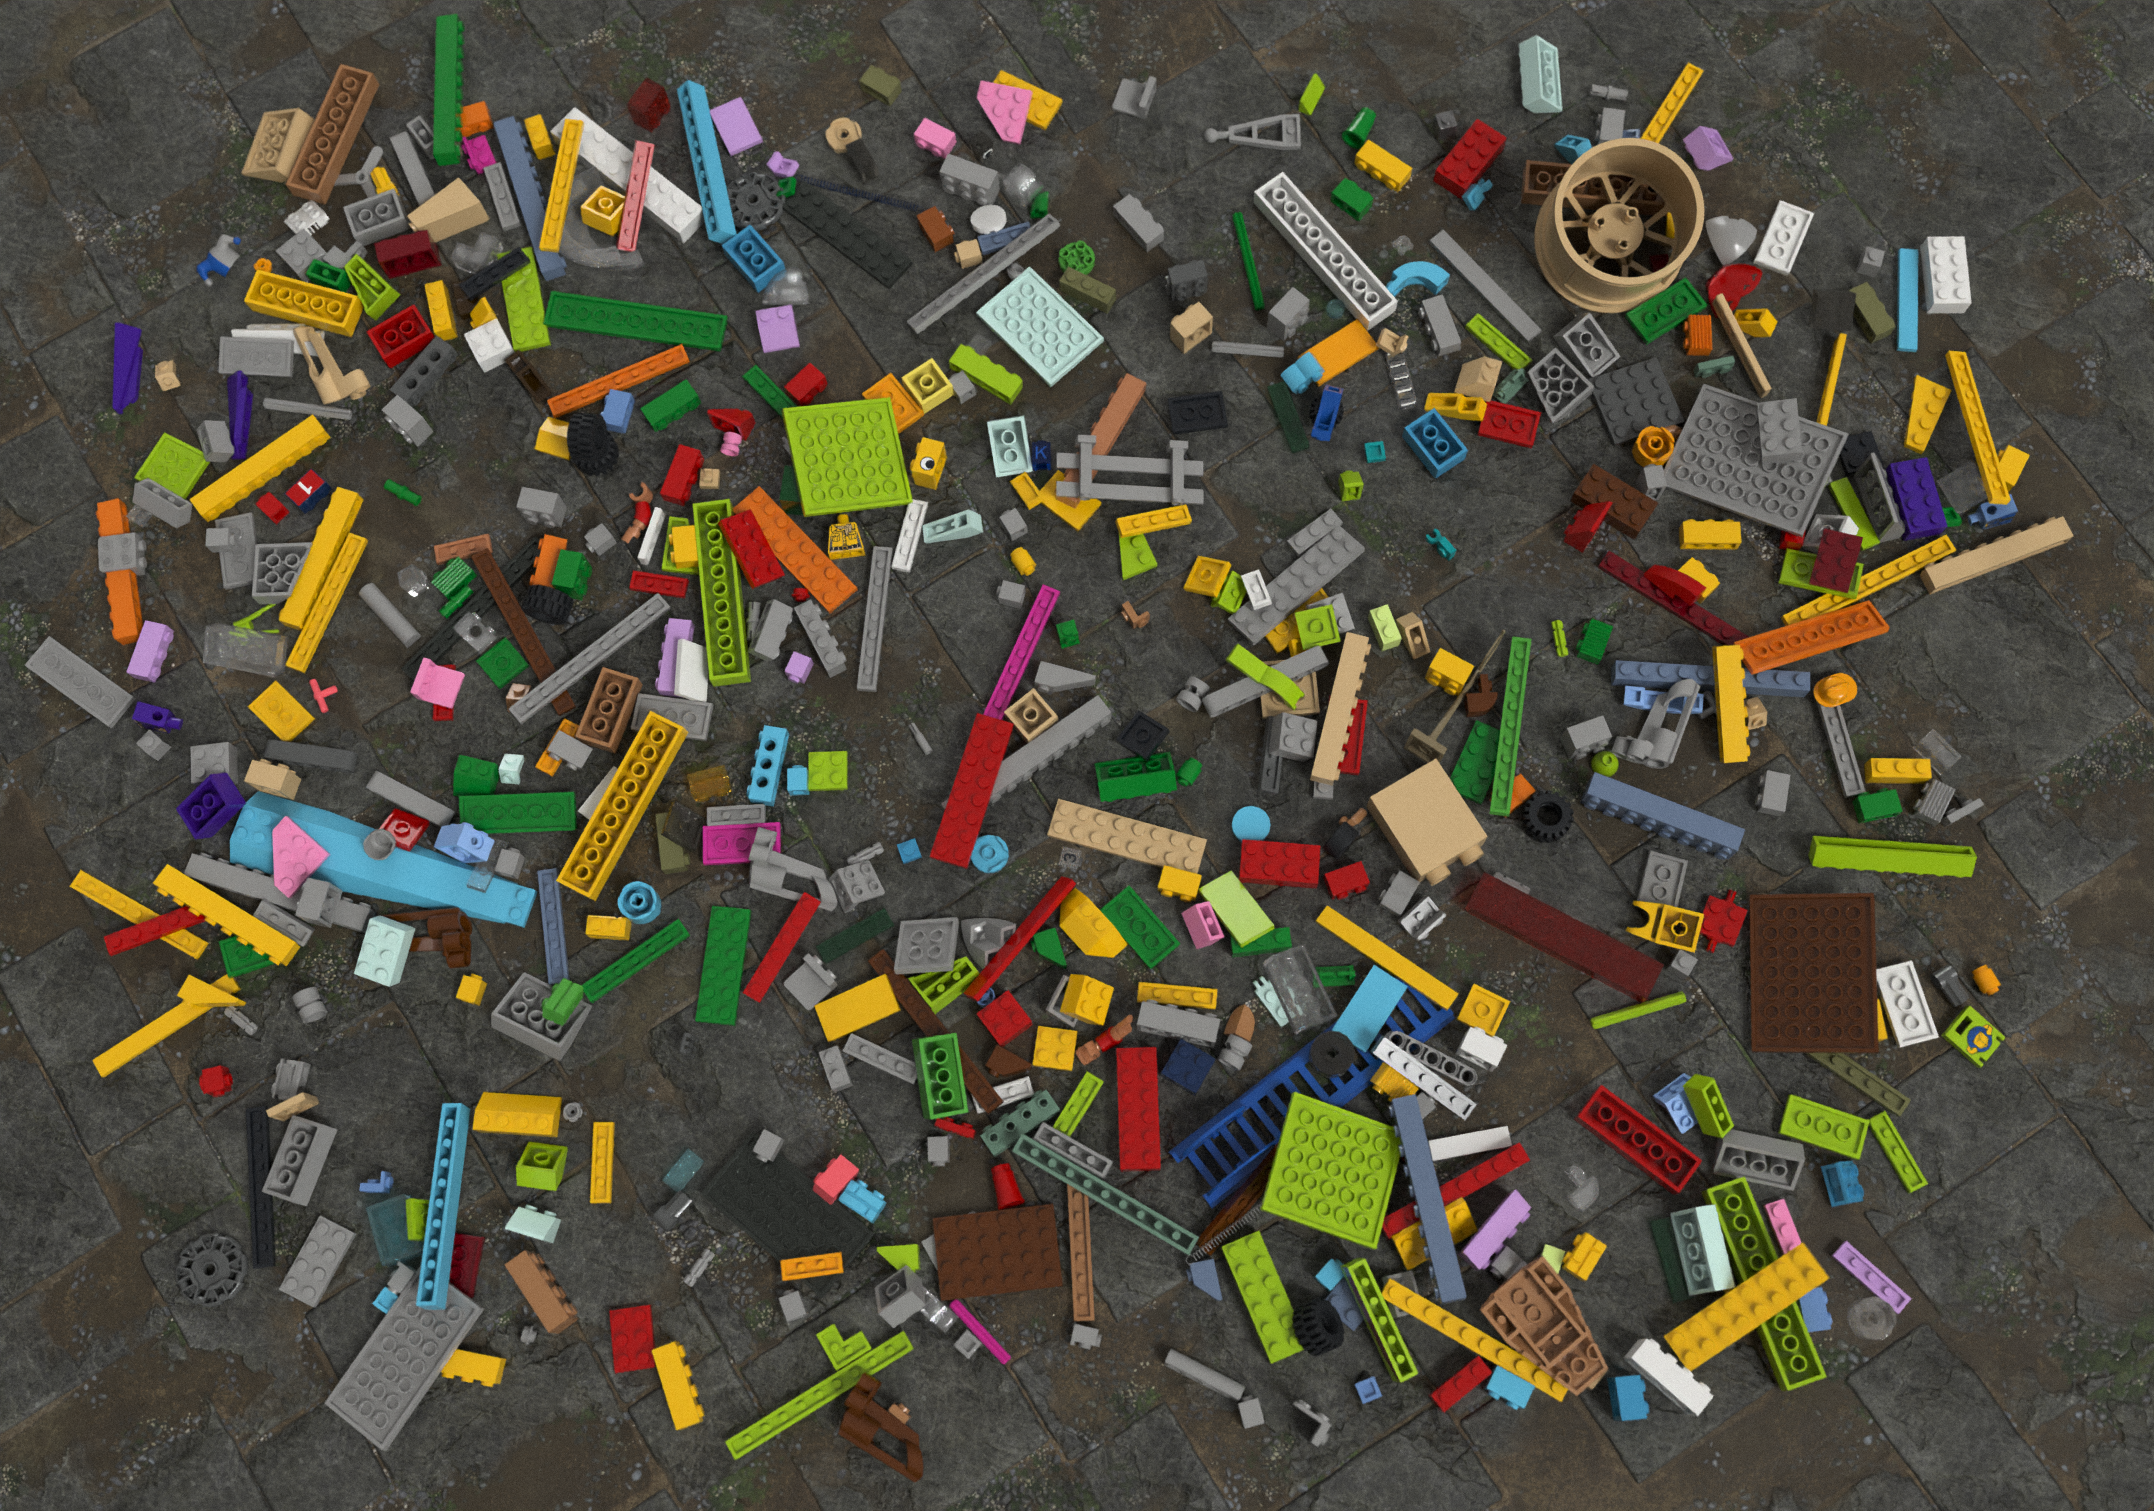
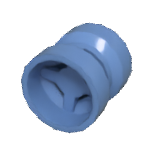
M989 988L977 1002L980 1007L985 1008L996 999L992 988Z

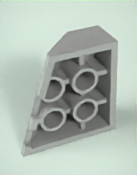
M1556 347L1528 371V375L1552 424L1565 418L1593 392L1594 386Z
M312 542L256 544L252 597L259 605L279 604L291 597L313 545Z

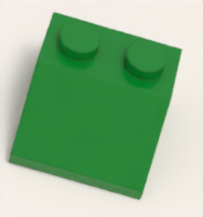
M459 755L454 770L453 796L494 795L500 777L499 766L493 762Z

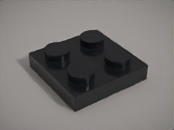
M1872 431L1848 436L1839 455L1846 476L1855 474L1870 453H1875L1881 465H1884Z
M1138 710L1116 738V741L1148 761L1170 731L1167 727Z

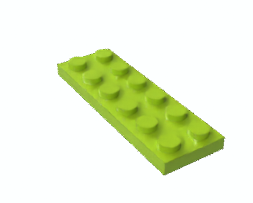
M533 247L522 249L531 263L502 281L515 352L551 345L548 327L543 324L545 309ZM509 252L497 254L498 259L502 258Z

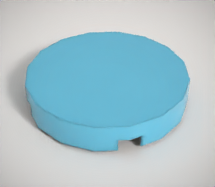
M1243 807L1234 815L1232 831L1240 842H1242V839L1263 841L1269 834V817L1259 807Z
M984 835L977 839L971 860L979 871L995 873L1006 865L1009 858V850L1006 843L1000 837Z

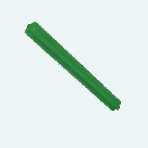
M1241 212L1233 214L1232 218L1256 311L1265 308L1243 215Z

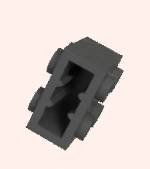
M1193 260L1188 264H1177L1168 268V275L1165 276L1166 294L1171 296L1172 301H1182L1187 297H1199L1207 293L1208 275L1203 260Z

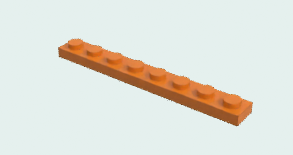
M681 344L547 400L554 418H557L605 398L606 395H609L610 389L625 390L690 363Z

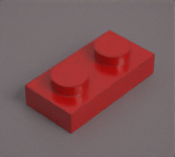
M949 1117L936 1119V1128L974 1140L976 1131L972 1129V1125L964 1122L961 1125L955 1124L954 1119Z

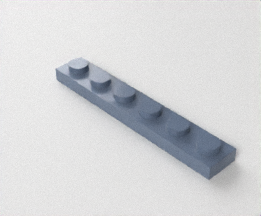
M557 868L537 871L548 983L550 986L556 983L559 984L563 978L570 980L560 883L556 881L559 876Z

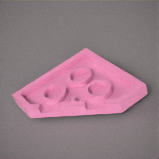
M981 81L977 99L1004 142L1020 145L1033 92L1031 90Z
M285 816L272 830L274 885L288 898H292L306 882L307 877L310 878L331 854L290 817Z

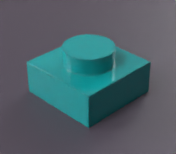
M1383 441L1364 444L1367 463L1386 460Z

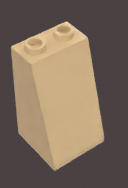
M460 178L454 180L407 216L411 222L409 226L414 233L419 230H428L435 243L489 220L481 202Z

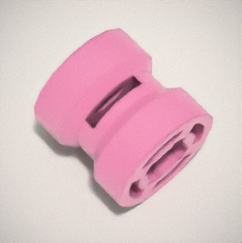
M725 432L723 436L724 444L721 445L720 451L728 456H738L740 450L738 446L741 444L742 436L734 432Z

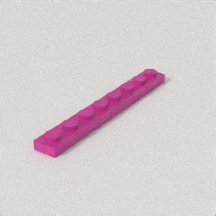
M1042 585L983 715L1003 720L1005 716L1004 711L1008 709L1058 600L1060 591Z

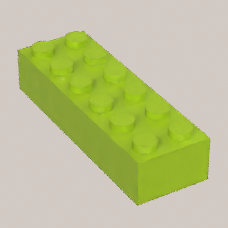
M1257 1231L1222 1246V1253L1269 1363L1272 1364L1304 1350L1302 1345L1299 1344L1292 1326L1293 1308L1260 1232Z

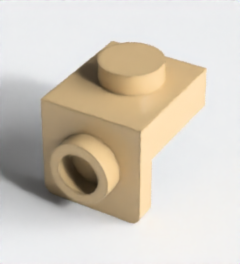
M1384 328L1381 330L1376 346L1395 356L1405 351L1409 336L1405 334L1400 337Z
M173 360L163 361L155 365V378L163 391L180 386L176 376V365Z
M1755 697L1744 700V706L1747 707L1748 713L1746 718L1748 729L1766 726L1767 710L1760 699Z

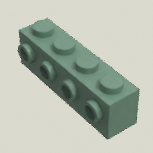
M1042 1090L1037 1091L1031 1096L1032 1100L1027 1103L1025 1101L1021 1102L1015 1107V1112L1010 1115L1009 1113L1004 1114L998 1119L999 1123L994 1126L990 1124L982 1130L983 1134L980 1136L994 1157L1015 1144L1022 1133L1028 1135L1041 1126L1042 1122L1045 1123L1061 1112L1047 1090L1043 1092Z

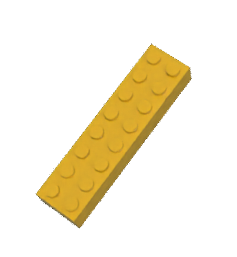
M1802 1242L1667 1333L1664 1338L1684 1366L1691 1372L1830 1277L1805 1243Z

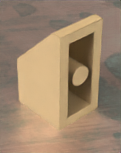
M1411 612L1396 619L1401 638L1413 660L1431 652L1422 620Z

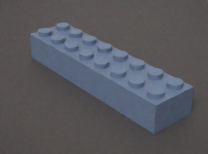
M1596 772L1587 782L1580 803L1584 804V807L1590 810L1597 809L1603 811V814L1606 816H1616L1621 818V821L1624 823L1637 824L1645 831L1652 830L1663 838L1676 839L1679 844L1694 846L1696 850L1703 853L1710 852L1721 860L1730 859L1738 851L1745 832L1743 828Z

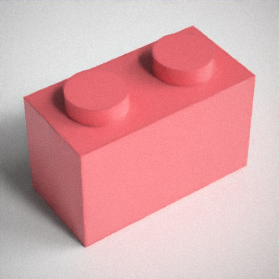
M842 1155L837 1159L833 1158L826 1166L828 1169L824 1173L820 1172L813 1180V1191L830 1205L843 1193L849 1182L856 1179L859 1169Z

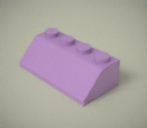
M1517 1190L1508 1193L1478 1229V1232L1473 1235L1458 1253L1476 1271L1481 1268L1483 1270L1487 1268L1491 1263L1489 1259L1493 1253L1498 1254L1505 1246L1502 1242L1506 1237L1510 1239L1516 1233V1225L1519 1222L1523 1224L1530 1216L1528 1211L1531 1207Z

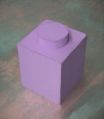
M794 651L784 672L791 682L797 684L801 682L804 684L814 663L810 657Z

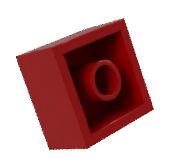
M1009 990L977 1013L980 1021L1002 1048L1033 1025L1031 1019Z

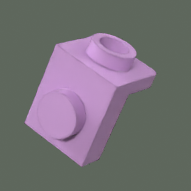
M775 151L767 166L775 176L787 178L795 174L799 164L795 160L783 158L779 152Z

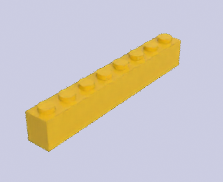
M312 414L189 500L207 522L214 520L222 512L232 508L235 503L248 497L251 492L264 486L267 481L280 475L287 467L293 466L300 458L309 455L313 449L325 444L331 437Z
M337 487L336 491L332 494L330 505L324 511L321 525L317 527L314 541H312L313 545L292 595L287 598L284 608L279 613V621L283 625L302 631L363 503V498L358 493Z
M168 864L153 882L158 887L156 890L158 893L165 897L169 894L173 897L172 901L182 907L185 904L190 907L188 911L196 916L203 915L206 917L204 920L212 926L218 924L222 927L220 929L228 936L236 935L238 937L237 941L245 946L248 943L254 946L253 951L261 956L264 953L270 956L268 960L278 966L280 963L287 966L300 948L293 940Z

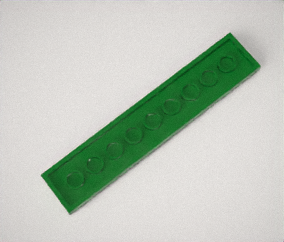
M551 291L543 324L551 328L678 346L682 344L685 347L721 352L728 317L726 315Z

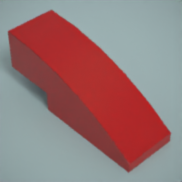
M1654 564L1643 574L1670 598L1673 599L1677 595L1689 606L1695 603L1707 589L1692 577L1661 565Z

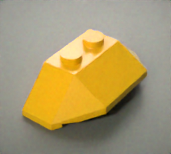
M1077 888L1073 889L1061 902L1059 927L1085 955L1114 958L1128 945L1115 926Z

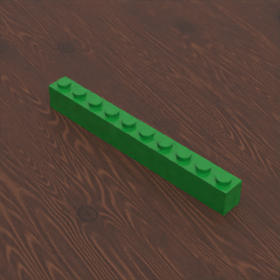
M457 14L436 16L433 155L439 166L460 164V156L463 154L460 142L463 141L461 128L463 127L461 118L463 113V106L461 104L463 92L461 86L464 85L462 72H464L462 63L464 58L462 49L464 37L462 32L465 31V27Z

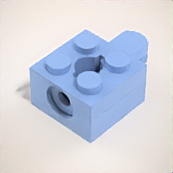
M463 822L462 824L441 826L434 847L462 863L486 862L495 840L488 837L487 833L475 830L473 825Z

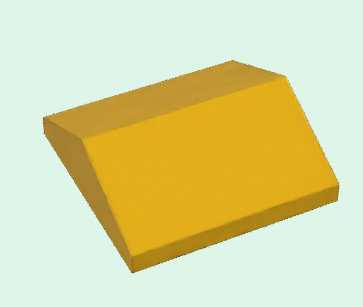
M548 417L539 429L535 450L570 460L571 456L567 445L569 423Z

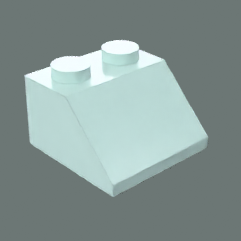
M526 1205L525 1208H517L505 1229L553 1243L561 1219L555 1218V1213L545 1210L544 1214L537 1212L538 1208Z

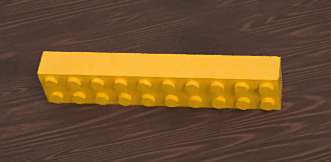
M652 711L649 712L559 874L557 882L594 901L597 900L685 740L688 731L684 727Z

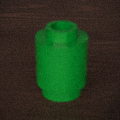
M1192 757L1185 760L1176 774L1177 782L1184 787H1187V785L1192 786L1201 773L1203 765Z

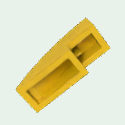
M1428 393L1424 410L1429 412L1435 408L1442 416L1483 421L1487 404L1482 397H1464L1462 393Z

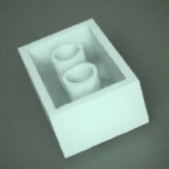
M381 915L370 918L354 974L388 987L400 983L415 928Z

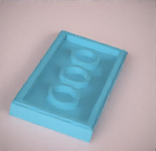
M1374 965L1331 1032L1363 1053H1366L1408 986Z

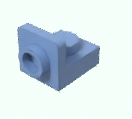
M382 1171L380 1180L368 1179L367 1183H360L359 1191L365 1193H390V1188L393 1186V1177L390 1172Z

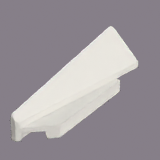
M305 324L247 325V329L231 330L232 337L292 340L294 341V353L303 354L293 334V328L305 326ZM324 330L315 331L316 333H320L322 339L324 340ZM304 342L309 354L318 356L312 342Z

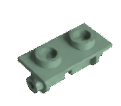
M1522 368L1514 369L1494 389L1492 396L1499 402L1506 404L1529 381L1525 377V370Z

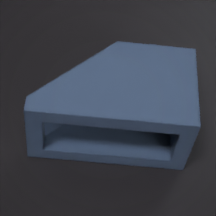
M1214 1259L1195 1262L1189 1265L1190 1269H1186L1188 1281H1192L1195 1287L1216 1301H1222Z

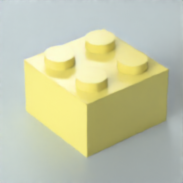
M932 358L902 377L904 388L923 410L924 414L954 395L953 385Z

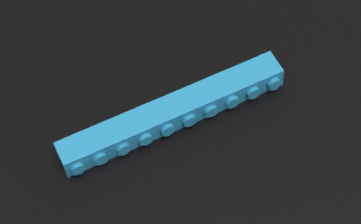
M687 80L677 89L708 238L709 240L724 244L736 235L705 87Z
M442 1103L416 1306L425 1310H445L470 1117V1108L462 1103Z

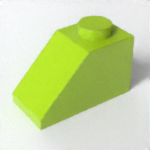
M1345 471L1340 474L1338 482L1341 500L1360 499L1363 481L1359 472Z
M918 1244L877 1247V1252L898 1271L906 1265L915 1273L916 1270H920Z

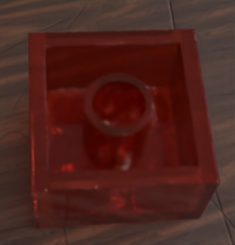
M647 77L627 103L634 124L651 133L659 126L661 119L669 112L671 107L665 88Z

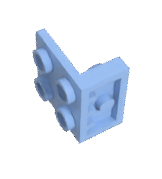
M1685 1073L1653 1095L1655 1101L1667 1109L1681 1134L1698 1123L1683 1088V1085L1691 1078Z

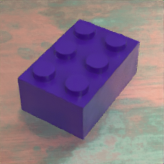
M227 773L210 774L176 810L195 839L213 837L246 802Z

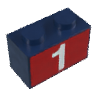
M311 468L284 494L306 514L314 509L316 504L322 498H325L332 488Z

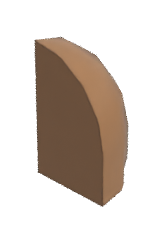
M1244 1004L1234 1010L1227 1022L1224 1031L1225 1035L1233 1034L1245 1041L1251 1040L1255 1021L1249 1007Z

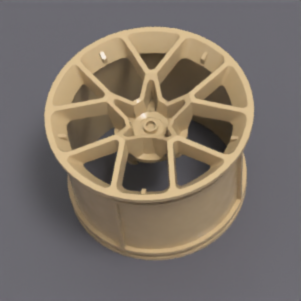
M1620 138L1601 143L1589 149L1570 166L1562 181L1550 192L1540 209L1535 226L1534 243L1536 257L1545 278L1557 293L1572 304L1599 313L1631 311L1658 295L1673 282L1682 263L1691 254L1699 240L1704 222V200L1699 182L1693 171L1681 157L1667 147L1650 140ZM1610 174L1635 178V182L1620 200H1617L1609 181L1608 175ZM1599 177L1609 204L1601 207L1594 214L1587 216L1573 196L1572 191L1582 182ZM1642 183L1653 188L1665 202L1664 208L1644 224L1638 215L1637 208L1624 205ZM1564 198L1578 220L1563 221L1562 204ZM1667 212H1670L1674 223L1675 237L1671 239L1649 231L1648 228ZM1581 229L1587 232L1590 243L1587 253L1577 254L1570 244L1565 230ZM1642 238L1673 249L1665 268L1653 273L1632 260L1634 251L1640 245ZM1602 256L1615 259L1621 268L1620 277L1595 269L1593 267L1594 262ZM1628 269L1640 275V277H1628Z

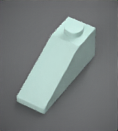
M969 509L922 525L924 543L926 544L968 538L983 533L981 515Z

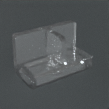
M1934 729L1913 746L1924 759H1930L1931 766L1940 775L1962 757Z

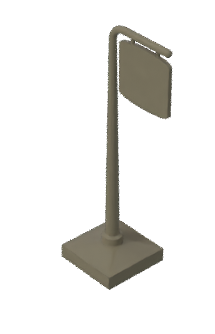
M1504 629L1484 657L1479 668L1433 732L1427 736L1414 728L1404 749L1426 763L1437 759L1439 763L1442 761L1447 748L1439 744L1436 739L1495 652L1505 634Z

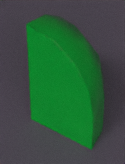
M1049 191L1041 192L1033 199L1030 218L1042 219L1048 215Z

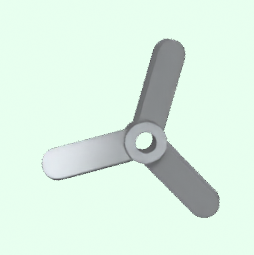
M379 146L373 147L362 169L353 174H340L334 186L360 184L368 198L377 195L378 193L372 184L370 173L378 165L383 155V149Z

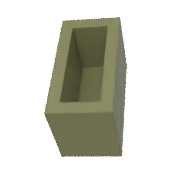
M872 65L859 80L863 92L889 107L902 92L898 78L890 76L881 68H876Z

